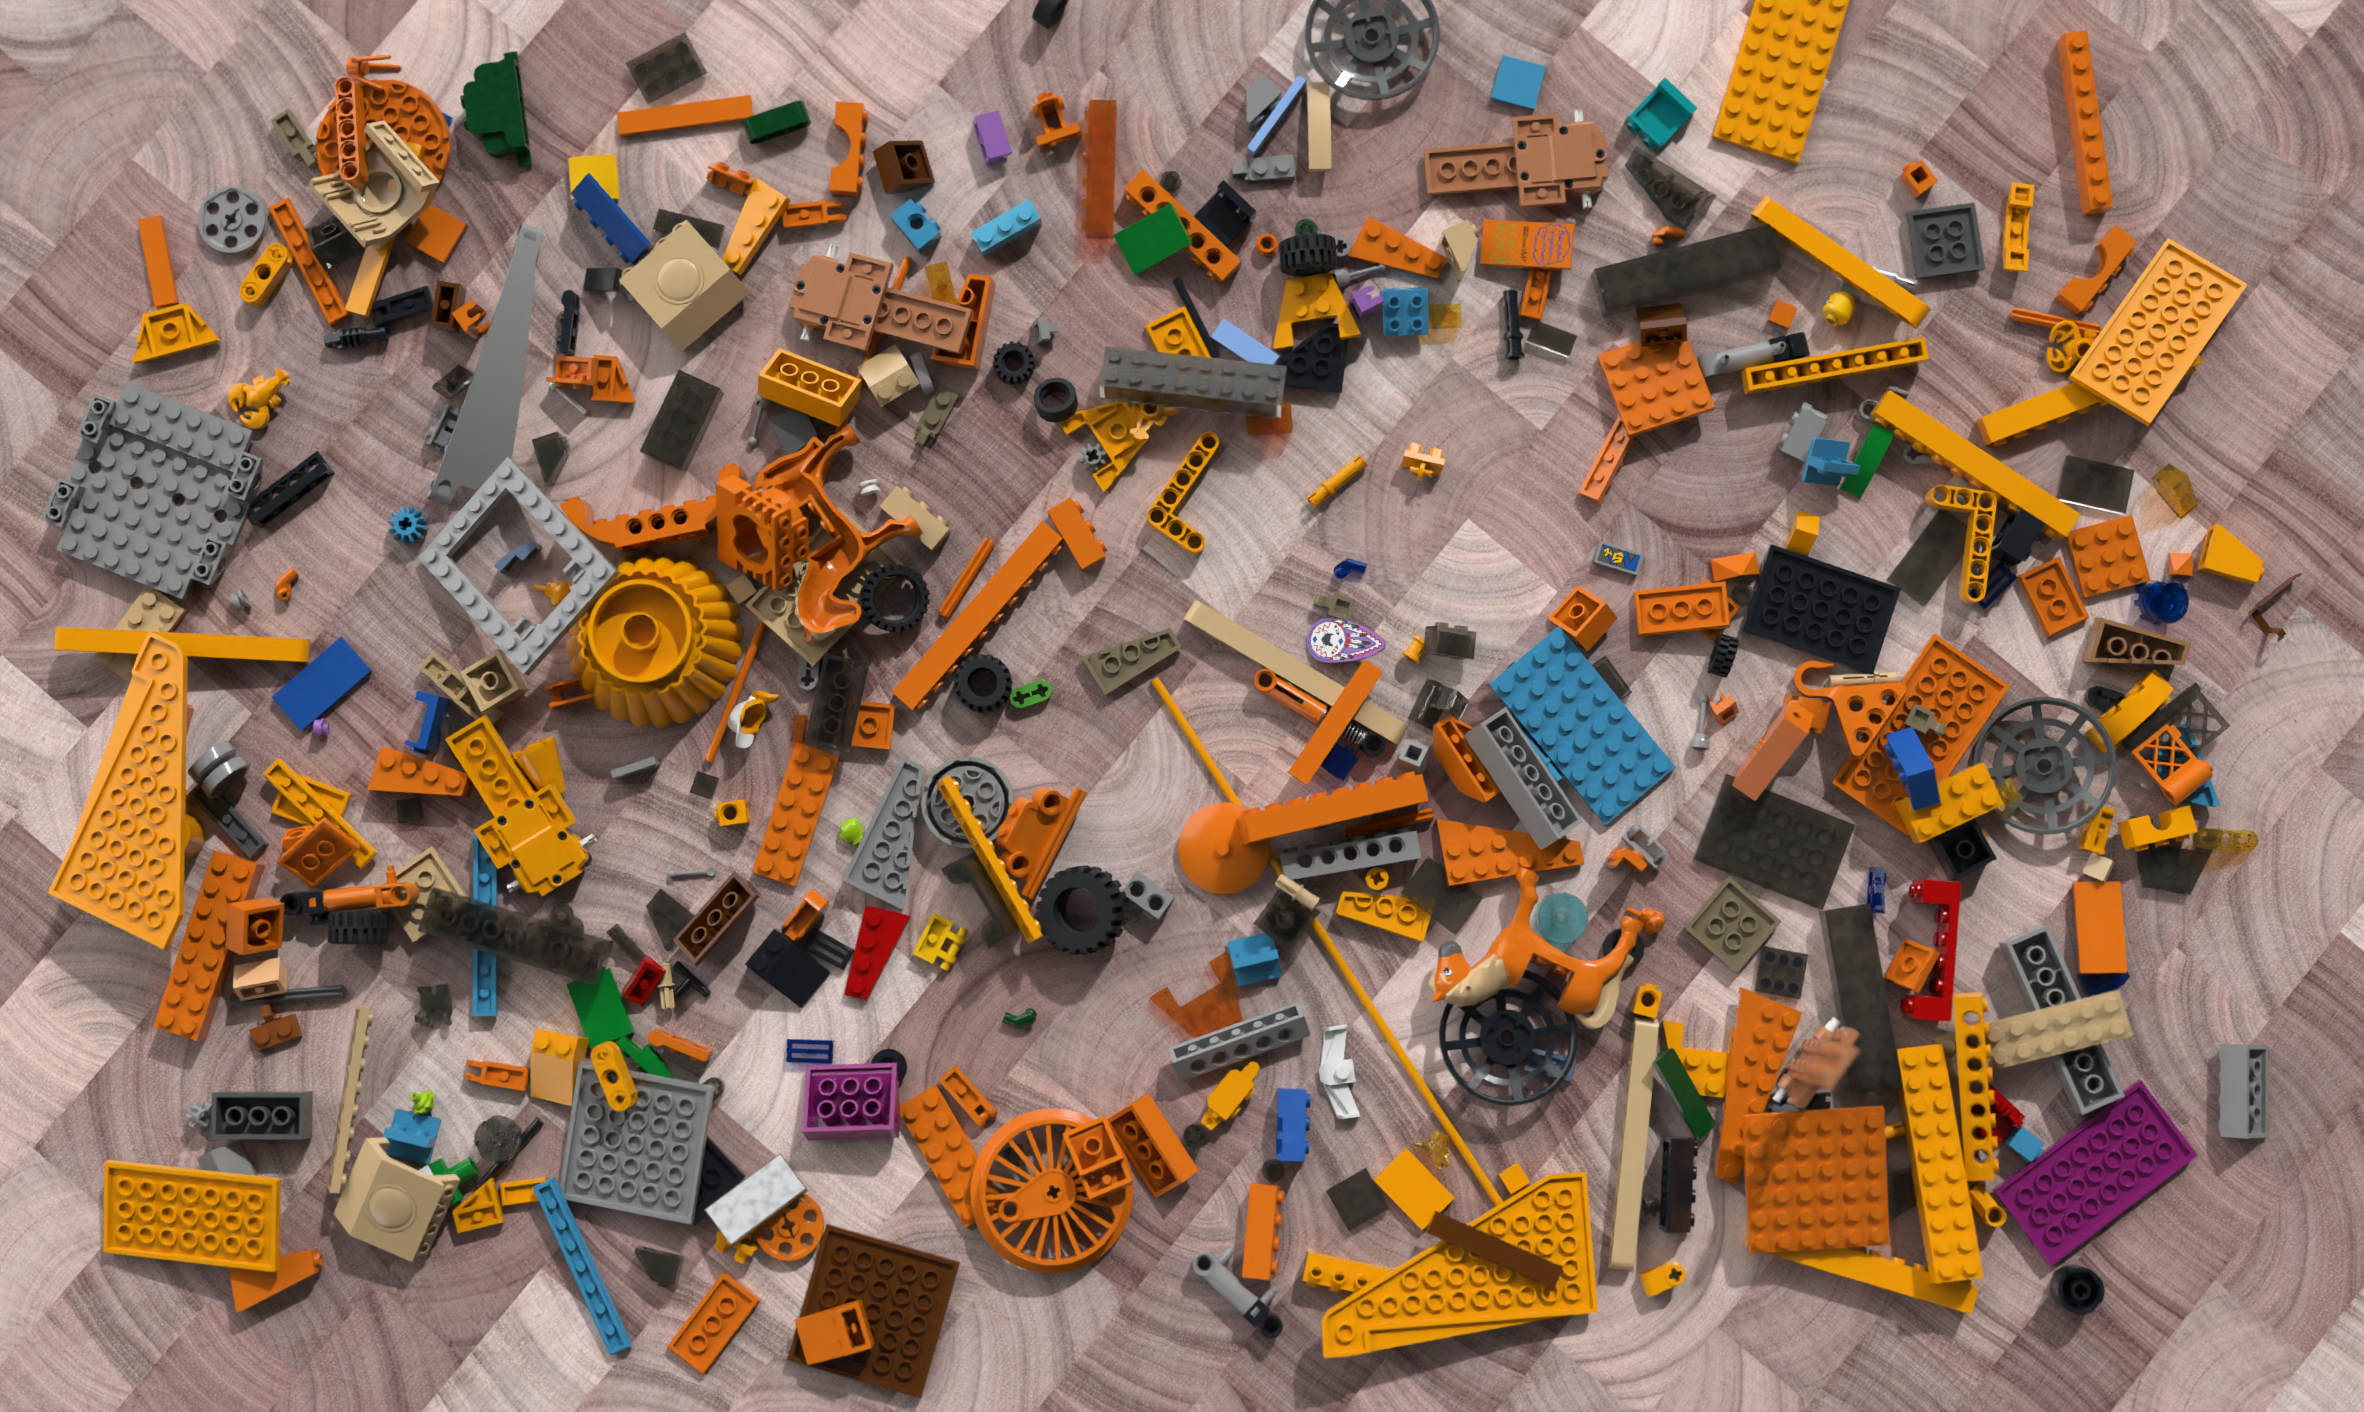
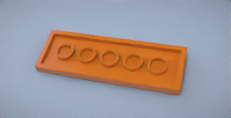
M796 742L752 870L753 873L797 887L840 756Z
M935 1084L900 1105V1116L964 1227L967 1228L976 1222L971 1205L970 1188L978 1154L938 1085ZM987 1179L986 1195L1000 1194L993 1180ZM1003 1199L986 1201L989 1214L998 1209V1205Z

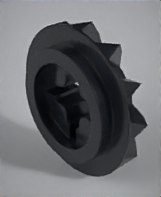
M893 1049L879 1051L873 1057L871 1063H889L895 1059L893 1063L898 1064L899 1082L902 1081L908 1068L905 1057L899 1051Z

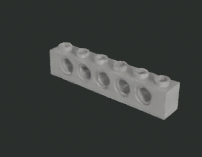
M1410 828L1396 830L1397 834L1388 835V832L1375 833L1374 838L1365 839V835L1352 837V842L1343 843L1342 839L1329 841V846L1321 847L1320 843L1306 845L1307 849L1298 851L1297 847L1286 848L1284 853L1279 855L1282 874L1294 881L1418 860L1421 858L1417 831L1411 832ZM1391 841H1397L1400 844V851L1398 853H1394L1389 849ZM1369 844L1375 845L1378 849V854L1375 857L1367 854L1366 849ZM1346 848H1351L1355 851L1356 856L1354 860L1350 861L1344 857ZM1323 852L1332 854L1333 862L1331 864L1323 863L1321 859ZM1300 856H1307L1310 859L1311 864L1308 868H1303L1299 865Z
M1298 1001L1177 1044L1168 1049L1178 1078L1182 1082L1311 1035Z

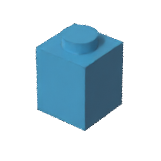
M2023 1126L2018 1129L2014 1128L2003 1142L2014 1153L2029 1162L2037 1160L2043 1152L2042 1147L2045 1144Z

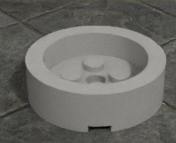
M970 756L957 757L937 767L925 783L921 800L923 817L932 833L941 841L951 846L973 849L936 785L941 779L950 775L960 787L959 792L962 797L971 796L974 799L971 813L982 824V832L986 839H989L991 842L996 841L998 829L1004 823L1009 807L1015 801L1012 786L1005 774L989 761Z

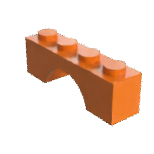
M836 101L834 124L837 130L848 136L851 148L847 158L841 164L831 168L829 191L832 196L859 197V190L863 191L864 178L860 177L861 168H865V155H862L863 146L867 145V133H864V124H868L869 111H865L863 103Z
M2114 225L2095 246L2100 257V267L2095 277L2088 279L2073 277L2063 286L2054 300L2074 315L2081 311L2085 313L2093 304V301H2091L2095 294L2100 295L2106 288L2107 284L2104 282L2108 277L2113 278L2121 269L2119 266L2120 262L2123 259L2125 261L2128 260L2135 250L2132 247L2137 241L2120 227Z

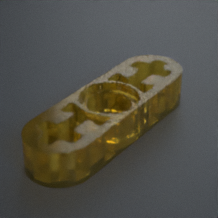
M2197 829L2198 832L2193 834L2194 845L2202 849L2252 851L2258 844L2256 833L2249 830ZM2227 833L2230 839L2229 843L2224 846L2221 838ZM2205 836L2213 837V841H2202V838ZM2238 838H2248V842H2238Z

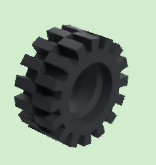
M1011 341L1010 344H1002L1003 347L998 348L997 353L993 357L995 372L1005 383L1009 382L1011 385H1015V383H1018V385L1022 384V381H1027L1028 377L1033 374V368H1035L1033 354L1021 342L1014 343V341ZM1018 355L1023 360V365L1018 371H1010L1006 368L1005 361L1009 356Z
M1722 633L1719 634L1710 656L1708 673L1724 678L1728 676L1738 650V638Z

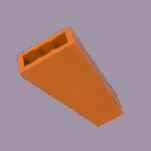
M318 1248L280 1255L279 1270L276 1272L229 1267L236 1312L246 1310L322 1271L323 1257L318 1252Z

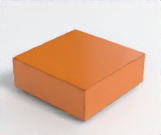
M1777 299L1767 322L1788 330L1798 308Z

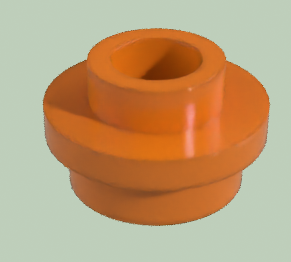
M1262 234L1256 241V249L1262 256H1272L1278 249V241L1272 234ZM1269 242L1271 247L1265 249L1263 243Z

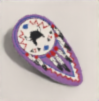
M1323 618L1317 621L1310 628L1307 636V647L1311 655L1325 663H1343L1367 659L1384 650L1386 646L1384 639L1371 629L1337 618Z

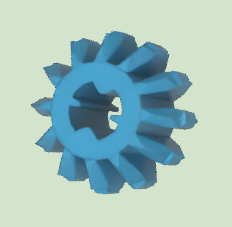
M409 506L406 511L404 507H400V514L392 512L395 520H388V523L393 525L389 529V533L395 534L393 539L396 541L401 540L404 545H407L409 540L412 544H416V537L424 538L421 531H427L428 527L422 524L428 520L425 517H421L423 512L419 509L415 511L414 507ZM412 523L411 527L404 528L405 524Z

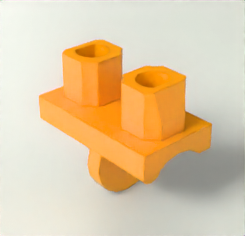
M1410 443L1408 450L1404 452L1401 467L1409 468V473L1418 474L1417 481L1420 482L1423 476L1432 477V474L1441 476L1445 463L1442 449L1431 448L1429 455L1421 454L1422 446L1420 444Z
M718 1230L715 1235L717 1240L714 1249L721 1253H726L730 1244ZM753 1233L733 1246L738 1249L734 1259L742 1264L750 1256L752 1257L759 1247L758 1243L751 1240L754 1235Z

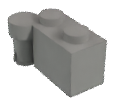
M1803 401L1798 412H1794L1788 424L1791 427L1788 433L1784 432L1778 442V445L1781 446L1779 451L1806 463L1812 439L1814 437L1819 438L1827 422L1825 420L1828 415L1812 408L1811 404Z

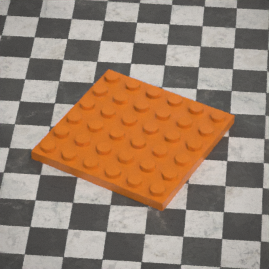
M1883 1106L1742 1114L1748 1252L1750 1254L1890 1245L1885 1115Z

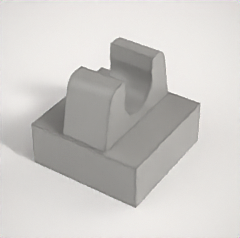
M1047 316L1038 317L1032 323L1036 345L1045 344L1051 339L1050 336L1056 335V332H1059L1058 323H1048Z

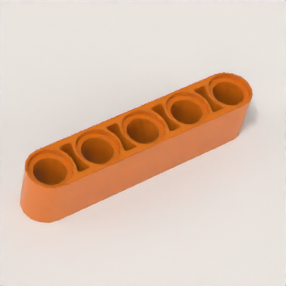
M343 76L335 83L339 170L341 177L354 188H361L368 181L363 90L352 78Z

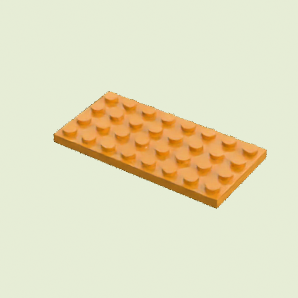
M1754 0L1711 138L1798 165L1850 0Z
M2167 238L2068 379L2149 427L2248 284Z
M114 1160L104 1162V1253L269 1272L279 1270L281 1179Z

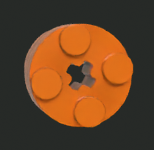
M1785 694L1782 711L1792 700L1814 715L1809 731L1822 734V730L1826 729L1831 703Z

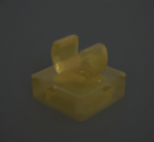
M2013 779L1996 786L2004 805L2000 806L2001 809L2023 799Z

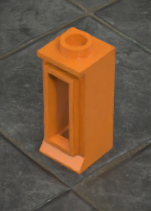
M582 676L545 685L546 690L550 691L552 702L549 703V706L552 709H559L593 700L595 694L592 693L563 701L561 690L579 686Z

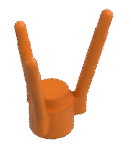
M391 55L351 56L346 62V72L352 76L354 81L383 91L384 88L363 78L364 75L369 74L370 68L401 69V66L366 62L390 59Z

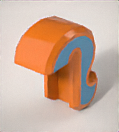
M815 889L809 890L803 896L801 904L783 923L781 931L794 942H800L810 928L829 907V901Z

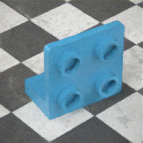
M1426 287L1380 289L1384 300L1382 306L1384 336L1427 335L1429 333L1428 289Z

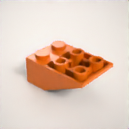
M862 1299L795 1319L807 1365L872 1348L875 1344Z

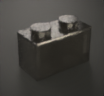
M1435 622V626H1426L1423 654L1459 660L1474 659L1477 632L1468 631L1467 626L1455 625L1454 628H1450L1449 623Z

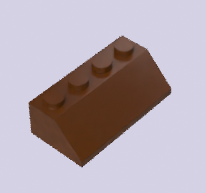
M734 871L673 941L692 963L698 966L762 894L748 880Z

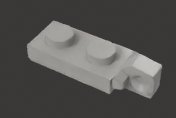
M1293 154L1248 158L1243 160V164L1232 165L1233 178L1244 177L1245 181H1250V183L1294 179Z

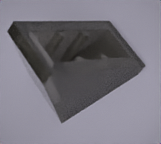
M1439 686L1430 706L1447 716L1452 715L1455 719L1461 720L1469 700L1456 689Z

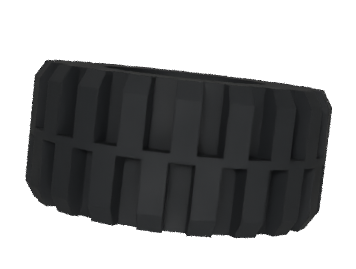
M1089 865L1059 871L1054 874V878H1049L1045 882L1046 888L1041 889L1039 897H1042V899L1036 903V909H1040V915H1036L1038 922H1042L1041 932L1043 935L1048 934L1049 938L1047 941L1051 945L1057 944L1058 950L1062 952L1068 951L1071 955H1086L1111 946L1115 942V938L1121 936L1123 933L1121 927L1126 925L1128 920L1127 917H1124V912H1129V907L1124 905L1123 899L1127 898L1125 891L1120 892L1119 887H1121V884L1118 880L1113 881L1111 879L1113 877L1112 874L1108 871L1102 872V869L1096 866L1089 867ZM1079 888L1089 891L1095 897L1099 907L1098 921L1094 928L1087 932L1076 929L1070 923L1066 914L1067 899L1073 890Z

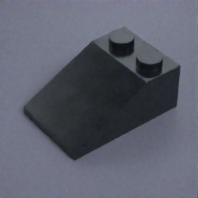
M778 928L773 929L745 963L759 977L800 1008L830 974L828 969Z

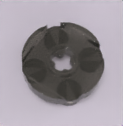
M501 1115L492 1116V1118L483 1121L478 1126L474 1137L475 1146H477L480 1156L487 1161L496 1163L510 1161L521 1145L522 1129L511 1118ZM501 1133L502 1142L496 1145V1141L493 1138Z

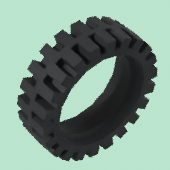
M899 564L884 565L871 572L868 579H865L863 582L864 586L861 587L860 591L862 593L860 597V602H862L861 609L864 611L865 617L874 626L889 632L907 631L911 627L918 625L917 623L923 620L924 613H927V604L930 603V599H928L930 593L926 588V582L922 579L923 577L912 568ZM901 576L907 579L915 589V606L911 613L903 619L888 620L876 610L873 600L874 592L878 584L885 578Z

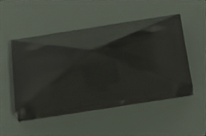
M457 365L436 382L432 389L451 401L470 385L473 373Z

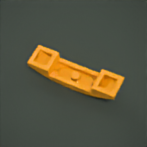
M2014 182L2010 185L2003 231L2004 270L2028 271L2029 249H2027L2030 209L2033 207L2034 185Z

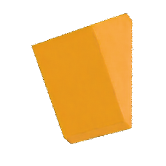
M1798 510L1785 549L1808 556L1818 536L1820 517Z

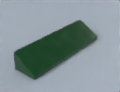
M1670 1048L1657 1054L1653 1065L1695 1140L1698 1141L1710 1132L1716 1123L1675 1050Z

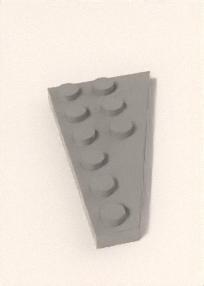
M903 756L842 878V881L902 910L905 907L923 766Z

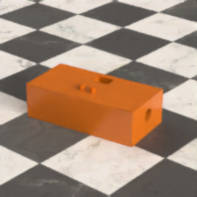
M1790 700L1740 764L1732 786L1756 801L1808 735L1814 715Z

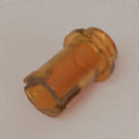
M795 714L794 718H792L794 722L790 741L805 743L807 723H810V720H808V715Z

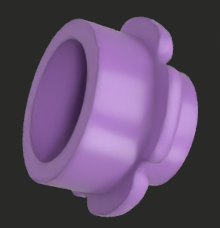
M324 718L314 720L312 732L313 738H319L322 741L323 737H328L329 723H325Z

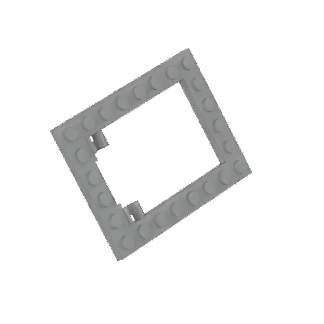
M509 457L503 461L418 557L510 660L527 676L532 673L620 574L609 560ZM509 492L573 558L563 570L574 583L569 588L571 592L542 624L538 623L536 626L523 615L512 625L451 559L452 555Z

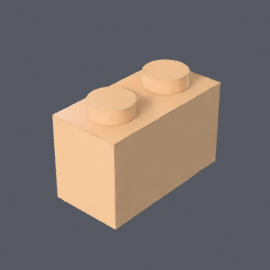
M280 957L234 966L233 989L241 1001L286 993L288 970Z

